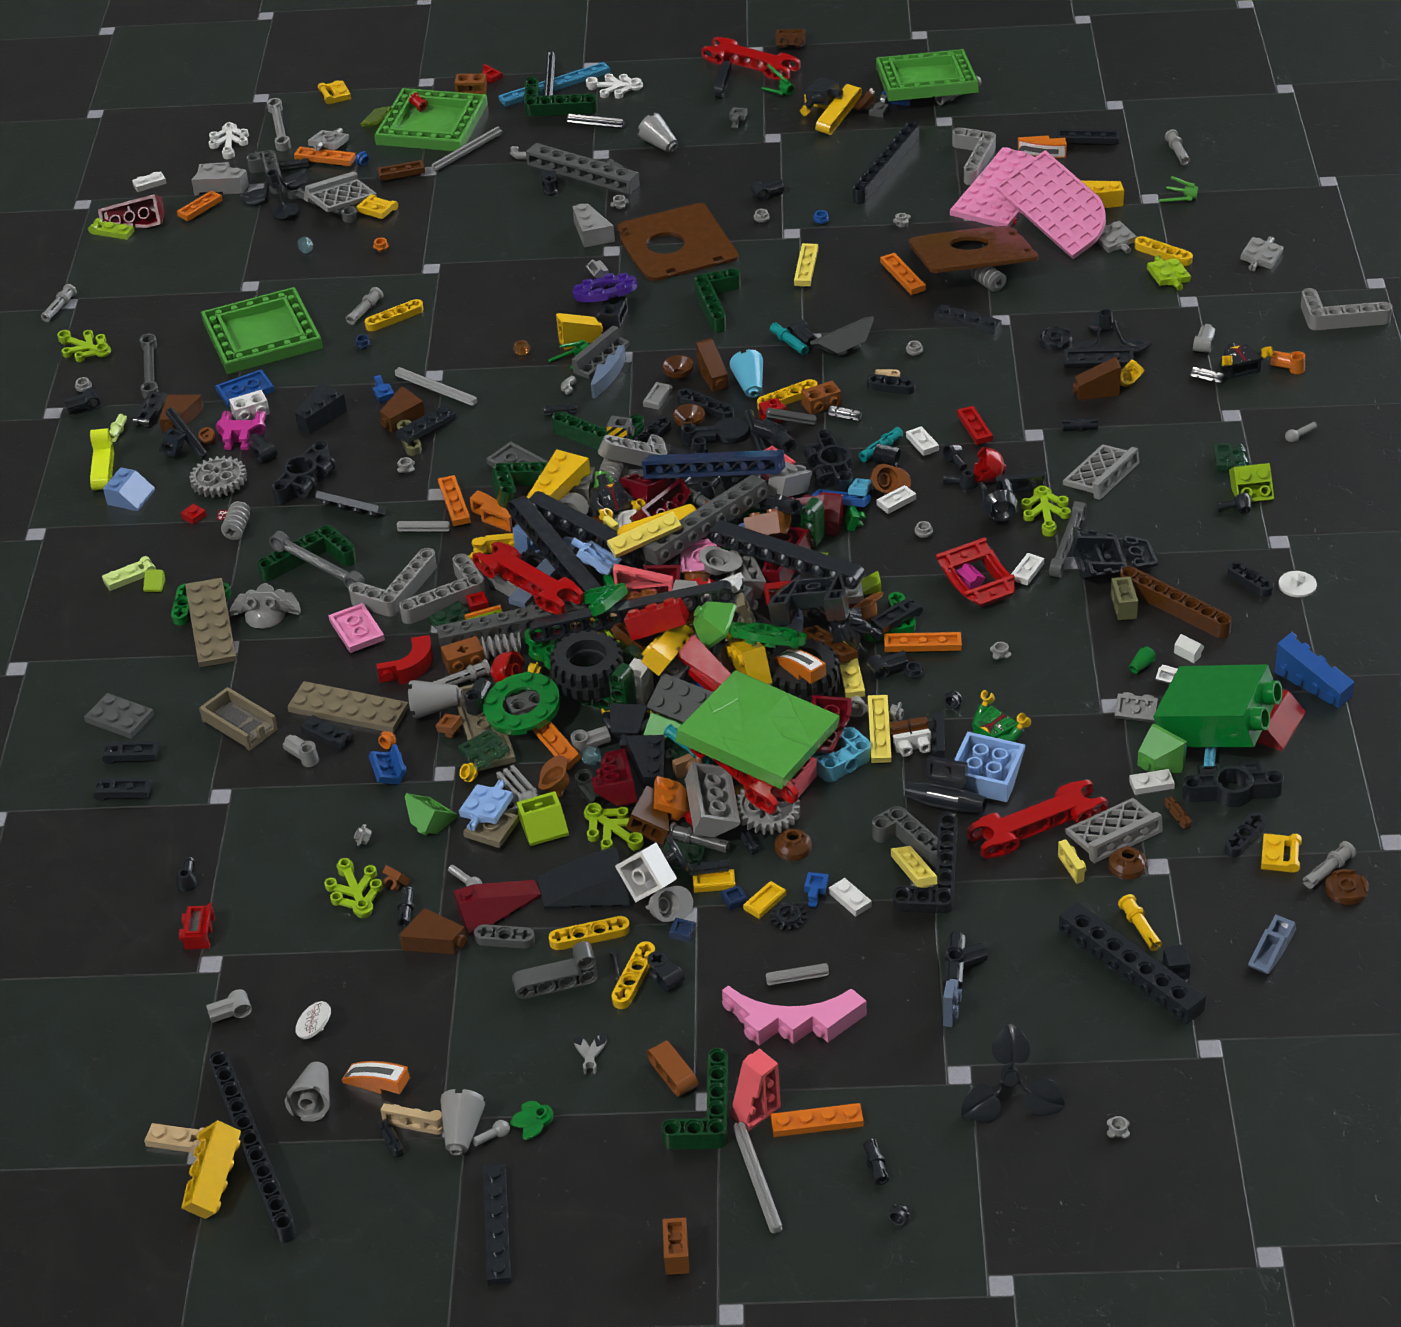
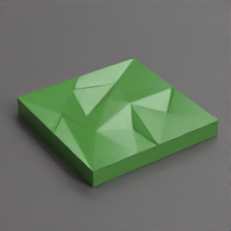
M963 49L876 58V69L888 101L979 93L978 80Z
M402 88L374 135L376 145L455 151L466 145L488 105L487 95ZM415 92L423 100L428 101V106L422 112H419L417 107L408 101L409 97Z
M295 287L201 312L205 328L227 374L323 348L321 337Z
M735 670L677 729L675 741L782 789L838 727L839 715Z

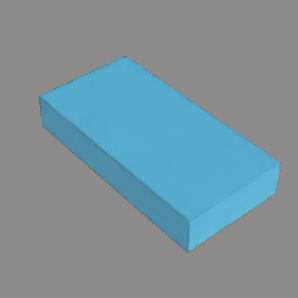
M856 478L848 488V494L866 496L872 488L871 480Z

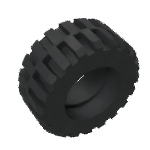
M592 630L591 632L580 631L577 634L572 633L569 637L565 636L553 647L554 649L550 654L552 680L557 685L559 692L568 698L571 696L574 700L583 699L584 701H589V699L598 700L602 696L610 695L609 677L619 664L624 663L623 650L619 642L612 636H607L606 633H597V631ZM585 664H596L590 667H579Z
M808 638L806 644L799 646L798 649L810 653L826 663V676L812 684L804 678L798 680L774 661L775 656L787 649L793 648L778 645L768 655L767 660L773 687L809 703L812 701V695L832 697L838 691L840 684L838 656L831 647L825 646L823 642H816L814 639Z

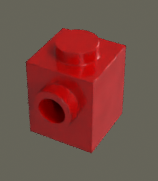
M778 398L759 403V417L761 420L766 418L767 408L786 410L785 404H782ZM773 419L776 423L783 422V420Z

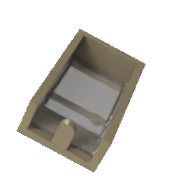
M229 687L199 708L203 723L210 724L244 745L249 751L278 730L275 715Z

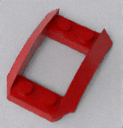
M985 537L936 554L935 556L953 586L963 596L980 607L1011 597L1014 593V574L1011 575L1003 567L993 550L989 548ZM982 560L986 569L996 581L970 590L954 569L962 567L964 563L971 564Z

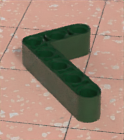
M531 76L525 80L524 105L527 116L594 114L598 111L597 96L595 94L540 96L538 78Z
M735 268L700 274L694 278L696 297L712 331L717 333L726 330V315L717 294L737 290L741 287L740 271Z
M556 412L552 415L553 431L555 434L596 450L599 449L604 436L607 435V428L568 413ZM641 415L629 417L632 418V425L635 427L634 435L628 438L630 440H633L645 429L644 418Z
M548 462L494 464L491 483L499 506L507 508V503L515 499V486H534Z
M816 497L810 498L801 510V521L791 519L790 523L791 527L810 529L813 546L811 550L815 549L825 536L824 505ZM751 507L742 513L737 520V524L744 523L743 518L750 517L749 514L751 513L764 514L767 512Z
M324 525L293 541L296 545L317 556L328 552L343 566H352L357 562L353 543L330 525ZM283 550L282 552L274 551L258 560L257 565L261 580L271 581L306 563V561Z
M626 663L619 664L609 677L610 695L602 696L598 700H574L571 696L568 698L563 693H560V697L600 711L602 708H604V711H609L610 703L636 704L634 671Z
M714 1048L708 1053L706 1118L669 1119L664 1121L661 1125L663 1145L667 1149H718L727 1144L729 1064L728 1054L725 1049Z

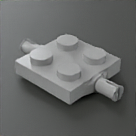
M342 128L334 131L321 130L308 140V146H314L316 151H319L321 148L335 151L349 140V134H344Z
M1116 221L1105 225L1100 238L1096 242L1108 253L1122 249L1128 254L1131 252V248L1128 245L1135 242L1136 235L1121 221Z
M1271 236L1266 241L1252 237L1241 253L1240 259L1251 263L1249 266L1250 271H1255L1257 266L1272 269L1283 252V246L1273 243L1275 239L1274 237L1271 238Z

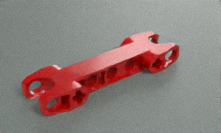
M715 37L712 39V46H705L701 49L702 57L712 63L721 65L723 61H731V64L761 71L767 78L774 80L781 79L767 64H770L781 75L785 72L786 76L783 77L787 80L791 78L790 71L795 72L801 68L800 60L790 54L779 53L778 55H773L740 46L735 40L730 38ZM705 51L711 52L712 56H708ZM790 61L795 62L796 67L790 65Z
M496 541L491 544L493 554L487 555L478 552L473 555V564L483 575L490 579L499 575L534 596L538 607L546 612L555 615L566 613L564 602L580 604L584 601L583 591L572 580L566 577H562L559 580L552 578L523 561L520 552L509 544Z
M689 748L690 751L698 758H703L706 756L698 751ZM711 758L745 787V795L753 805L768 814L777 812L778 802L776 798L783 799L790 804L798 801L799 792L791 781L782 789H779Z
M1091 780L1071 782L1057 789L1054 798L1003 818L998 813L983 816L967 828V837L972 841L988 840L981 845V855L983 858L989 859L1004 856L1015 851L1020 845V840L1071 820L1079 823L1107 810L1108 801L1105 797L1087 798L1093 793L1094 784ZM982 828L979 831L973 833L976 829Z

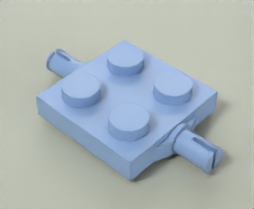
M574 538L571 542V545L580 549L576 556L580 558L581 562L587 565L590 564L601 574L608 575L613 571L614 564H620L622 559L619 557L615 558L611 552L593 541L583 543Z
M499 779L494 787L477 784L459 810L460 817L471 820L467 825L470 831H474L479 823L496 824L514 798L512 791L502 790L506 785L504 780Z

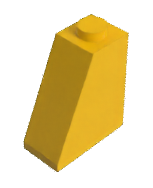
M556 314L558 337L561 345L580 340L591 343L602 335L603 326L601 323H598L595 317ZM575 346L566 347V348H564V349L567 350V349H570V348H574Z

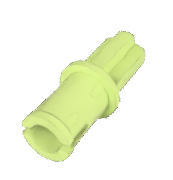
M119 414L116 421L110 426L112 442H116L119 434L124 430L123 426L127 417L123 414Z

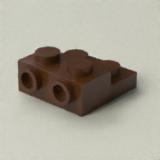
M777 29L775 33L776 45H779L780 48H786L788 45L802 47L806 43V29Z

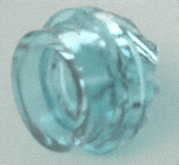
M308 237L300 238L298 240V249L303 253L311 252L313 249L312 240Z
M588 746L581 754V759L586 764L596 765L597 762L601 761V753L597 746Z

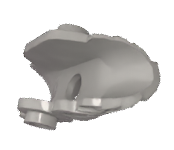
M264 583L259 585L256 591L248 590L245 594L240 593L230 607L229 616L245 612V620L251 627L264 629L280 623L285 617V612L300 615L301 609L293 593H286L282 589L274 591L271 585Z

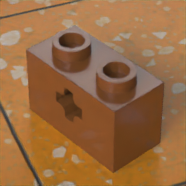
M477 636L441 647L442 660L450 675L466 670L468 665L479 664L485 659L484 649Z

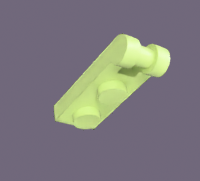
M144 556L139 562L111 571L108 574L102 575V578L109 591L144 578L146 570H156V567L152 564L149 557Z

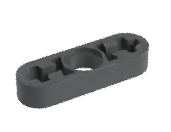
M484 924L476 927L474 930L475 941L482 946L526 949L535 944L534 931L528 927ZM503 934L510 935L507 939L499 938Z

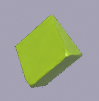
M146 570L144 592H162L165 583L164 571Z
M878 571L862 579L863 595L881 592V580Z

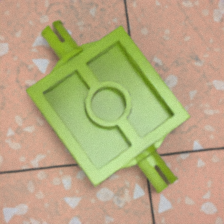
M1157 255L1154 258L1155 262L1147 263V270L1159 286L1173 285L1177 291H1181L1183 289L1181 283L1190 282L1191 275L1178 259L1163 260L1160 255Z

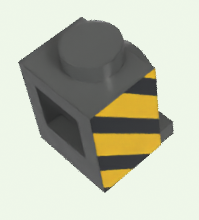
M611 416L606 426L607 435L626 439L629 436H633L635 427L632 425V418Z

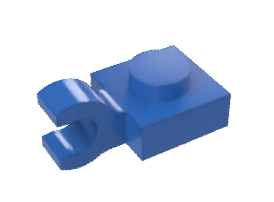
M381 375L374 376L376 383L373 392L378 402L390 400L394 396L390 384H384Z
M808 872L804 892L808 893L809 907H817L818 895H825L829 874Z

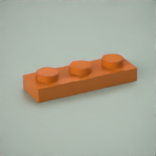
M211 190L177 210V215L186 221L192 220L194 217L223 201L222 195Z

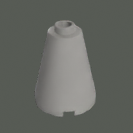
M653 113V116H646L638 127L640 130L639 133L637 132L639 138L668 153L675 151L678 141L662 116L658 113Z
M417 680L409 682V685L412 684V689H408L410 711H415L416 715H412L414 719L459 705L460 700H463V691L459 689L458 685Z
M310 1063L287 1092L285 1105L291 1115L294 1116L296 1114L303 1121H317L322 1119L330 1106L329 1071L323 1063Z
M451 1089L441 1095L440 1102L445 1148L452 1155H462L467 1152L485 1107L484 1097L477 1092L463 1089L462 1093H455V1089Z

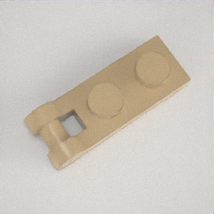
M385 1103L381 1108L382 1119L389 1120L391 1126L436 1135L444 1132L442 1112L439 1110L426 1112L420 1109H411Z
M152 1123L144 1142L147 1147L194 1153V1148L200 1144V1141L197 1140V1134L204 1128H199L198 1130Z

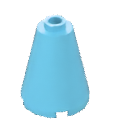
M746 350L742 354L741 351L736 353L730 360V369L746 396L755 398L762 392V355L756 350Z

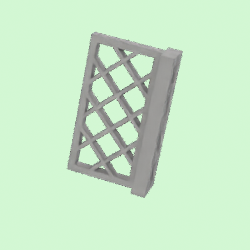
M353 171L305 186L304 200L307 202L313 201L326 212H330L362 202L370 194L376 195L377 193L358 180V174Z
M1102 444L1063 480V485L1091 492L1094 494L1095 499L1101 500L1140 463L1138 448L1131 447L1127 451Z
M1131 798L1066 828L1065 832L1087 851L1090 860L1096 863L1109 857L1119 848L1131 847L1163 832L1162 815L1158 812H1150L1137 800ZM1132 806L1136 808V810H1125ZM1112 815H1118V816H1119V818H1108V817H1110V816H1112ZM1123 816H1133L1134 819H1123ZM1094 823H1103L1102 826L1092 825ZM1106 824H1117V826L1107 827ZM1085 831V834H1078L1075 832ZM1089 832H1100V834L1092 835Z

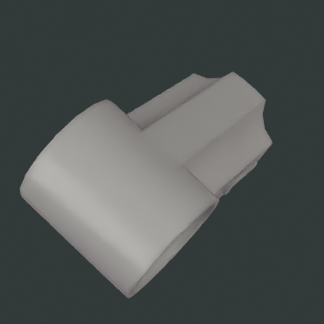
M1205 324L1200 328L1198 336H1195L1193 351L1211 353L1215 335V328L1211 324Z
M606 726L588 732L576 730L571 734V744L581 756L588 754L590 748L611 742Z
M291 734L285 738L283 743L284 750L299 758L303 766L312 767L319 762L314 742L304 741Z
M241 989L231 992L227 999L206 1005L211 1023L231 1016L245 1018L252 1012L247 993Z

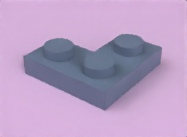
M956 979L946 981L943 996V1026L952 1027L953 1019L958 1018L959 1006L956 1004L961 1002L962 989H958V980Z

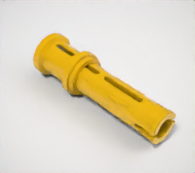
M1128 894L1123 896L1118 902L1119 908L1125 911L1127 920L1130 923H1134L1151 951L1158 950L1155 944L1160 948L1162 942L1145 919V911L1137 905L1134 895Z

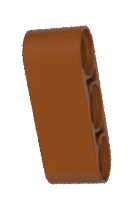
M667 1040L647 1050L650 1063L677 1097L698 1087L699 1084L695 1074Z

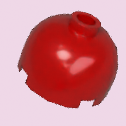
M982 447L977 454V457L980 459L974 465V474L978 480L977 482L994 483L997 476L1005 473L1006 464H1004V459L997 450Z
M508 651L498 655L490 669L494 682L497 683L509 676L524 673L522 665H525V661L522 655L516 651Z

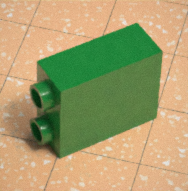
M1268 664L1179 666L1153 718L1156 725L1187 741V747H1254L1261 731L1269 728L1270 713L1273 706L1281 703L1282 686L1278 680H1273Z

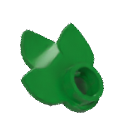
M537 1101L525 1102L521 1106L522 1111L512 1117L510 1125L523 1128V1140L532 1139L542 1132L543 1127L548 1126L552 1122L553 1110L550 1106L540 1105Z

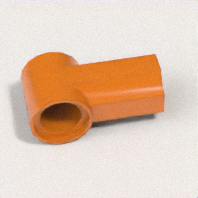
M1273 351L1270 365L1289 369L1293 374H1302L1305 371V354L1300 351H1295L1291 354Z

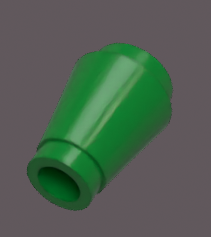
M1147 646L1140 648L1128 666L1129 670L1137 674L1152 664L1156 658L1155 652Z

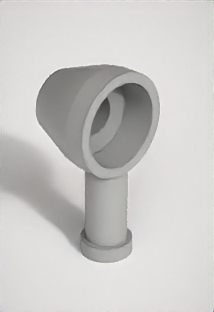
M860 696L851 697V717H861L865 712H868V705L865 704Z

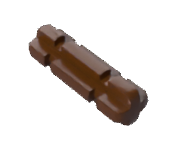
M1172 796L1166 798L1164 805L1176 821L1179 822L1183 829L1190 828L1192 820Z

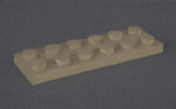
M222 578L185 584L199 668L237 661Z
M303 681L287 707L288 712L306 716L314 715L321 719L394 733L409 709V704L405 701Z
M474 684L459 687L463 691V700H460V704L456 705L459 716H462L463 719L462 725L477 771L515 763L516 759L508 735L494 730L488 724L484 711L478 715H470L466 712L464 694L466 691L471 690Z

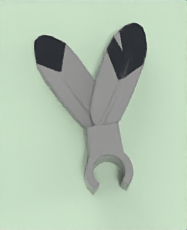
M605 1034L597 1036L591 1046L581 1037L574 1038L575 1048L585 1059L583 1064L585 1075L588 1068H593L594 1074L597 1072L595 1057H597L607 1043V1036Z

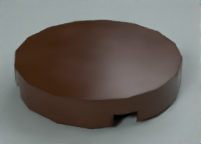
M1340 869L1332 872L1331 876L1327 877L1325 883L1327 895L1335 902L1345 905L1360 903L1366 898L1369 889L1366 878L1362 874L1360 876L1356 874V871L1350 869Z

